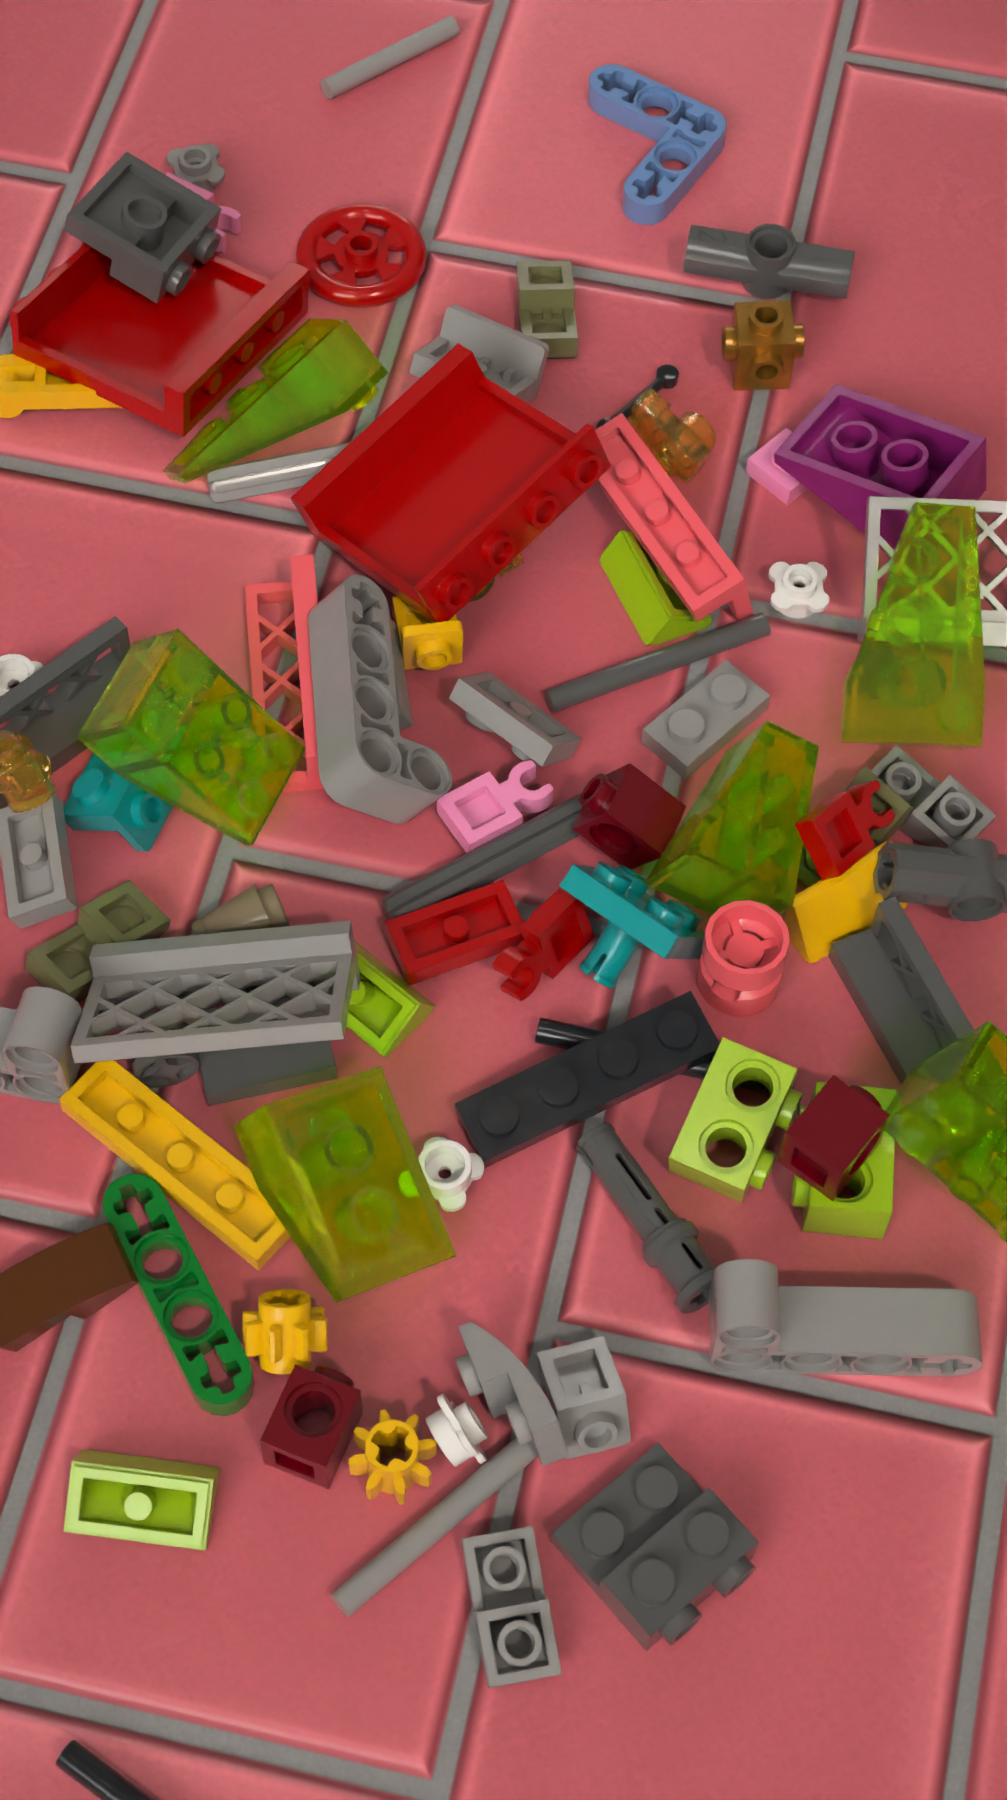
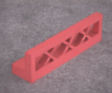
M623 413L597 428L595 432L611 467L596 483L696 622L725 604L738 621L754 613L745 579Z
M314 554L290 556L292 581L244 585L260 794L324 789L321 784L318 768L308 629L309 612L318 604ZM290 601L294 603V612L278 627L259 614L258 604ZM295 629H296V640H295L293 637L290 636V634H291ZM260 632L267 636L262 642ZM278 645L298 658V661L282 676L262 663ZM299 678L300 689L293 685ZM264 681L271 685L267 691H264ZM282 694L302 707V711L286 726L266 713V710ZM303 728L305 740L297 735ZM267 731L275 736L269 743ZM288 745L306 758L307 770L270 773V760Z

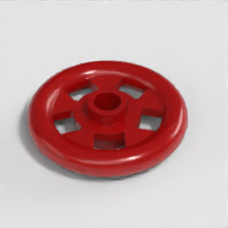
M369 203L346 204L322 213L302 232L296 250L297 264L310 269L309 288L330 302L354 308L384 305L405 295L421 278L427 259L424 239L418 228L408 218L388 207ZM366 226H373L387 232L383 237H380L373 232L364 230ZM341 230L346 233L336 244L326 240L335 231ZM356 250H367V251L358 252V251H356ZM389 250L405 251L404 263H388ZM334 259L341 271L328 275L321 268L320 264ZM378 274L381 281L371 285H357L356 278H368Z

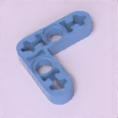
M606 64L592 71L589 77L588 104L591 109L597 114L657 142L626 179L623 189L622 207L626 217L634 223L641 225L660 223L672 212L721 153L725 142L726 119L716 109L624 66ZM649 107H661L669 111V114L663 117H653L646 114L644 110ZM667 160H679L687 164L688 167L680 171H672L663 167L662 163ZM654 185L657 186L656 196L651 195Z

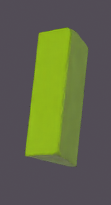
M620 530L602 553L600 564L643 643L646 646L658 645L708 628L713 622L710 614L696 622L632 531Z
M355 941L361 978L359 990H353L351 993L346 1026L383 1057H388L430 1015L436 1005L413 986H408L403 978Z
M81 1450L71 1462L63 1532L206 1550L221 1468L96 1450Z

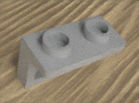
M453 304L445 311L440 336L414 353L410 374L421 378L459 343L473 352L486 378L528 403L538 394L549 353V346L540 340Z

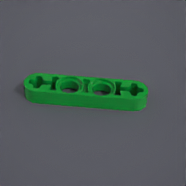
M131 1173L120 1176L109 1185L104 1193L102 1205L107 1223L113 1224L139 1281L137 1285L194 1400L202 1410L212 1415L228 1416L235 1414L247 1406L253 1396L255 1382L249 1358L245 1355V1351L161 1187L154 1179L144 1174ZM135 1196L140 1204H145L148 1223L152 1231L141 1237L139 1227L133 1215L129 1212L124 1213V1201L130 1197ZM169 1249L177 1252L182 1257L183 1261L180 1270L171 1278L164 1280L152 1278L144 1271L147 1258L155 1251ZM200 1306L212 1315L211 1325L208 1330L202 1335L193 1338L178 1334L173 1328V1321L177 1313L186 1307ZM214 1348L217 1359L227 1375L239 1372L233 1377L234 1390L226 1394H222L217 1386L205 1389L212 1381L209 1366L203 1355L209 1353ZM195 1357L192 1361H189V1360L187 1359V1358Z

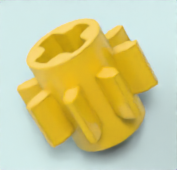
M297 1289L267 1291L258 1297V1311H244L242 1313L245 1355L247 1357L259 1355V1366L266 1372L291 1374L295 1364L308 1369L312 1365V1351L326 1352L328 1350L327 1318H324V1307H311V1296L307 1292Z
M384 1409L380 1410V1423L375 1425L370 1432L360 1427L354 1429V1441L365 1453L356 1454L348 1459L349 1471L351 1475L368 1474L366 1495L369 1500L374 1499L382 1491L388 1494H395V1499L399 1505H403L406 1500V1490L412 1487L415 1482L425 1487L431 1485V1472L420 1461L429 1460L437 1455L436 1440L428 1438L418 1440L419 1417L413 1414L406 1422L391 1420L390 1415ZM398 1448L405 1450V1462L394 1458L388 1466L380 1463V1452L391 1456Z

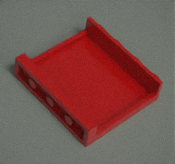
M83 242L80 248L62 265L53 268L46 279L32 292L15 303L10 310L9 324L12 330L13 355L43 367L46 371L72 384H81L95 390L97 396L175 434L185 437L308 313L310 269L290 261L274 278L269 279L214 253L206 264L196 259L190 265L193 268L191 277L178 296L167 292L158 303H155L110 276L112 259Z
M458 343L290 499L316 538L435 623L449 621L460 609L466 606L501 570L507 567L520 552L549 527L576 499L595 484L611 467V464L593 426L587 423L577 433L569 430L486 378L473 352Z

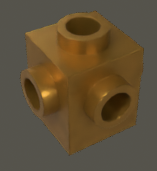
M790 300L734 302L731 326H723L721 332L723 361L730 360L734 391L790 388L794 358H802L804 354V328L802 323L794 324Z

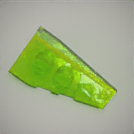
M309 318L258 367L265 377L253 382L246 388L238 389L227 400L229 404L228 410L231 414L224 421L219 417L206 424L168 464L163 472L170 480L187 483L347 412L350 408L352 411L359 410L377 395L379 389L376 384L388 374L387 370L346 319Z
M916 502L911 507L887 570L889 575L875 609H872L865 626L867 632L856 660L851 663L844 681L841 743L882 746L898 745L899 747L958 751L982 747L985 669L976 510L972 506Z

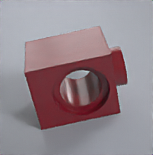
M629 763L606 775L600 773L589 781L580 795L579 804L582 805V809L572 829L618 864L632 870L665 856L686 805Z
M833 1075L785 1132L777 1162L834 1201L880 1144L890 1114L881 1108L878 1100L869 1091L857 1085L849 1086Z
M295 1364L260 1439L264 1463L329 1489L354 1434V1429L357 1427L363 1414L361 1390L354 1388V1382L348 1376L335 1369L317 1366L314 1371ZM314 1409L324 1410L334 1418L327 1428L319 1432H307L296 1424L301 1415Z

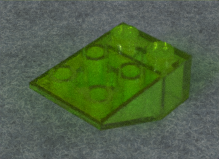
M178 628L135 641L77 736L85 746L123 779L246 846H251L256 841L305 751V747Z
M987 1021L910 1071L886 1109L890 1116L885 1131L898 1142L899 1146L907 1154L915 1157L941 1180L956 1198L965 1202L989 1223L1007 1243V1036L990 1021Z

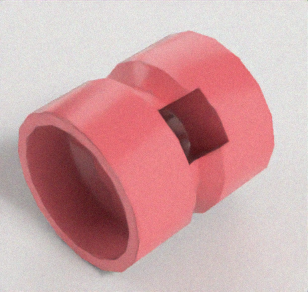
M744 900L733 901L720 907L709 918L704 933L697 979L702 996L717 1011L734 1017L752 1016L765 1010L776 999L790 944L788 927L780 914L766 904Z

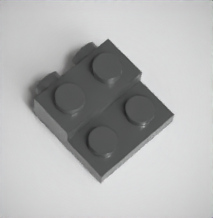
M126 152L67 214L64 231L111 258L110 276L158 303L167 292L178 296L183 291L192 274L193 268L190 265L196 259L206 264L214 255L221 240V235L216 232L221 208Z
M659 1442L551 1533L553 1545L645 1651L649 1650L662 1637L669 1645L677 1642L702 1617V1614L696 1608L716 1590L724 1598L740 1587L756 1569L750 1560L753 1558L757 1548V1539L710 1487L703 1492Z

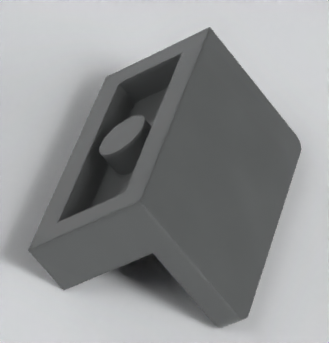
M285 996L271 1005L279 1007L293 998ZM221 1007L207 1009L204 1011L212 1013ZM314 1010L302 1018L325 1016V1014ZM248 1016L236 1024L250 1023L256 1018ZM330 1040L197 1052L208 1106L337 1079V1069Z

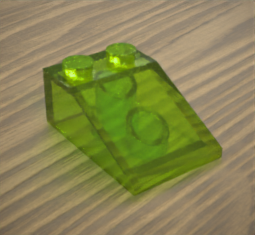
M381 1066L267 1103L234 1125L259 1191L336 1303L457 1256Z

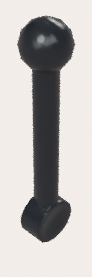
M672 365L660 366L657 369L656 379L613 417L599 420L596 429L621 413L628 419L662 388L671 389L675 387L678 382V370Z

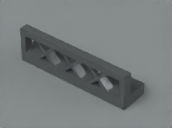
M116 616L0 697V725L10 718L7 725L0 729V809L11 804L97 742L113 718H130L161 696L159 681L132 656L128 629ZM111 647V652L95 662L98 655ZM59 684L56 690L46 697L49 690Z
M892 897L879 902L871 928L832 943L828 957L948 1168L952 1170L1007 1147V1085L897 898Z

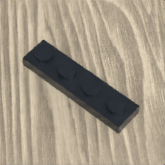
M689 991L455 1103V1111L477 1155L481 1157L484 1168L712 1059L720 1043L694 995Z

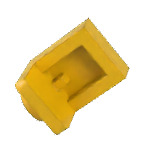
M392 597V611L394 623L398 628L404 670L417 668L438 670L447 665L462 663L463 628L462 622L457 620L456 614L449 621L433 623L399 597Z

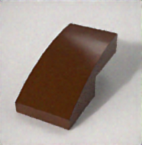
M106 1222L73 1235L30 1256L0 1274L1 1349L17 1352L70 1315L86 1319L139 1283L113 1224Z

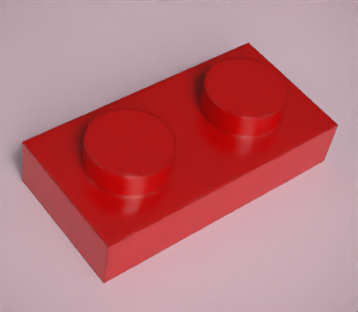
M504 880L387 920L385 921V935L407 984L410 986L500 954L510 946H518L524 940L520 930V926L524 922Z

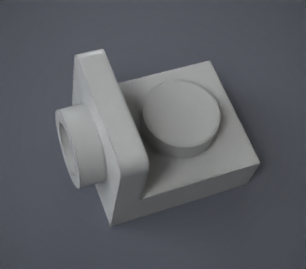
M604 1336L536 1352L539 1373L549 1402L559 1421L569 1456L565 1457V1459L599 1453L607 1449L626 1445L631 1441L626 1393Z

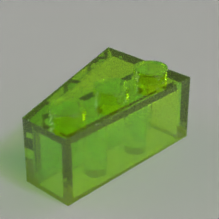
M766 721L726 751L644 884L711 915L720 907L733 901L752 900L766 904L779 914L792 907L803 848V841L794 824L809 811L819 746Z

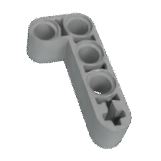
M354 574L346 578L315 605L308 616L319 776L326 793L335 802L392 823L404 824L411 821L448 793L452 786V776L447 763L436 751L400 737L387 599L381 588L374 581L366 576Z
M35 986L28 987L23 991L17 1010L0 1007V1093L45 1103H60L59 1098L66 1091H69V1088L75 1083L81 1063H74L70 1047L82 1014L81 1006L75 999L59 990Z
M757 1259L728 1261L718 1265L714 1270L708 1295L711 1366L718 1370L734 1373L949 1377L971 1374L982 1367L977 1296L972 1292L959 1289L779 1286L777 1266Z

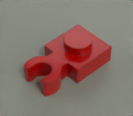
M878 780L857 784L850 787L848 791L829 795L794 824L821 880L839 877L876 846L869 831L887 827L892 823L895 817L892 809L875 813L871 806L873 793L881 788Z
M560 887L531 913L530 917L520 926L524 940L518 946H510L504 949L492 964L494 970L509 977L501 985L502 991L519 1001L526 999L536 989L542 973L554 979L595 938L583 902Z

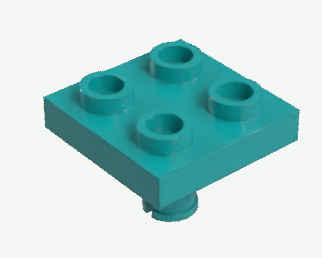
M599 862L596 867L573 864L559 887L609 920L586 959L579 965V968L586 975H591L593 972L596 974L593 978L595 981L613 989L640 943L664 959H700L705 932L698 928L702 918L694 911L673 899H669L666 904L646 893L651 884L641 875L621 864H618L616 868L603 862Z

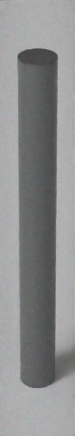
M763 613L748 617L544 691L546 704L551 713L558 712L769 636L771 633L770 624Z

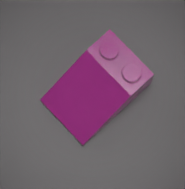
M837 384L833 386L774 453V462L863 533H865L866 508L867 497L978 500L986 491V437ZM881 510L880 535L892 549L898 551L921 530L905 511ZM917 511L927 523L939 513ZM949 513L933 530L944 541L963 519L965 513ZM926 535L906 554L927 562L938 548Z

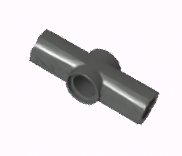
M777 224L757 226L749 234L691 225L683 272L741 281L747 292L761 299L780 297L788 289L846 299L855 251L796 242V238L790 230Z
M967 839L950 844L946 848L886 842L878 851V860L873 873L875 893L881 894L884 901L896 897L898 902L948 907L949 915L960 921L987 920L1000 913H1007V855L999 854L997 845L992 841Z

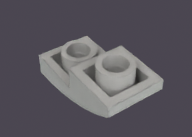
M898 745L871 770L916 808L899 830L925 846L946 848L950 844L961 840L976 839L997 816L951 775L940 783Z
M469 1322L459 1326L458 1328L467 1353L456 1357L455 1361L469 1397L471 1398L483 1393L492 1418L507 1413L519 1446L532 1441L542 1466L569 1456L560 1424L553 1408L538 1382L525 1365L503 1343L476 1324Z
M533 1526L461 1539L465 1570L488 1688L561 1675L549 1599H546Z

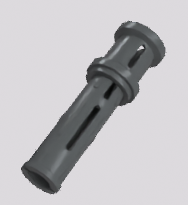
M602 1123L590 1129L577 1142L579 1145L576 1146L579 1154L583 1155L612 1199L617 1203L643 1240L642 1251L645 1262L651 1268L658 1267L678 1295L675 1304L682 1313H691L709 1304L708 1295L714 1270L717 1267L697 1241L699 1230L691 1221L676 1217L647 1174L623 1144L611 1123Z

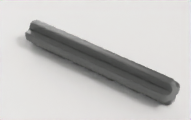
M581 793L386 895L382 900L386 918L390 920L484 887L576 838L579 834L572 828L582 809V805L579 804Z

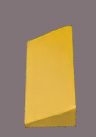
M886 841L869 851L841 876L820 880L789 899L784 922L788 927L790 943L809 964L816 963L828 956L832 943L871 928L879 902L884 901L881 894L875 893L873 873L878 860V851L886 844ZM899 902L901 907L905 909L908 903Z

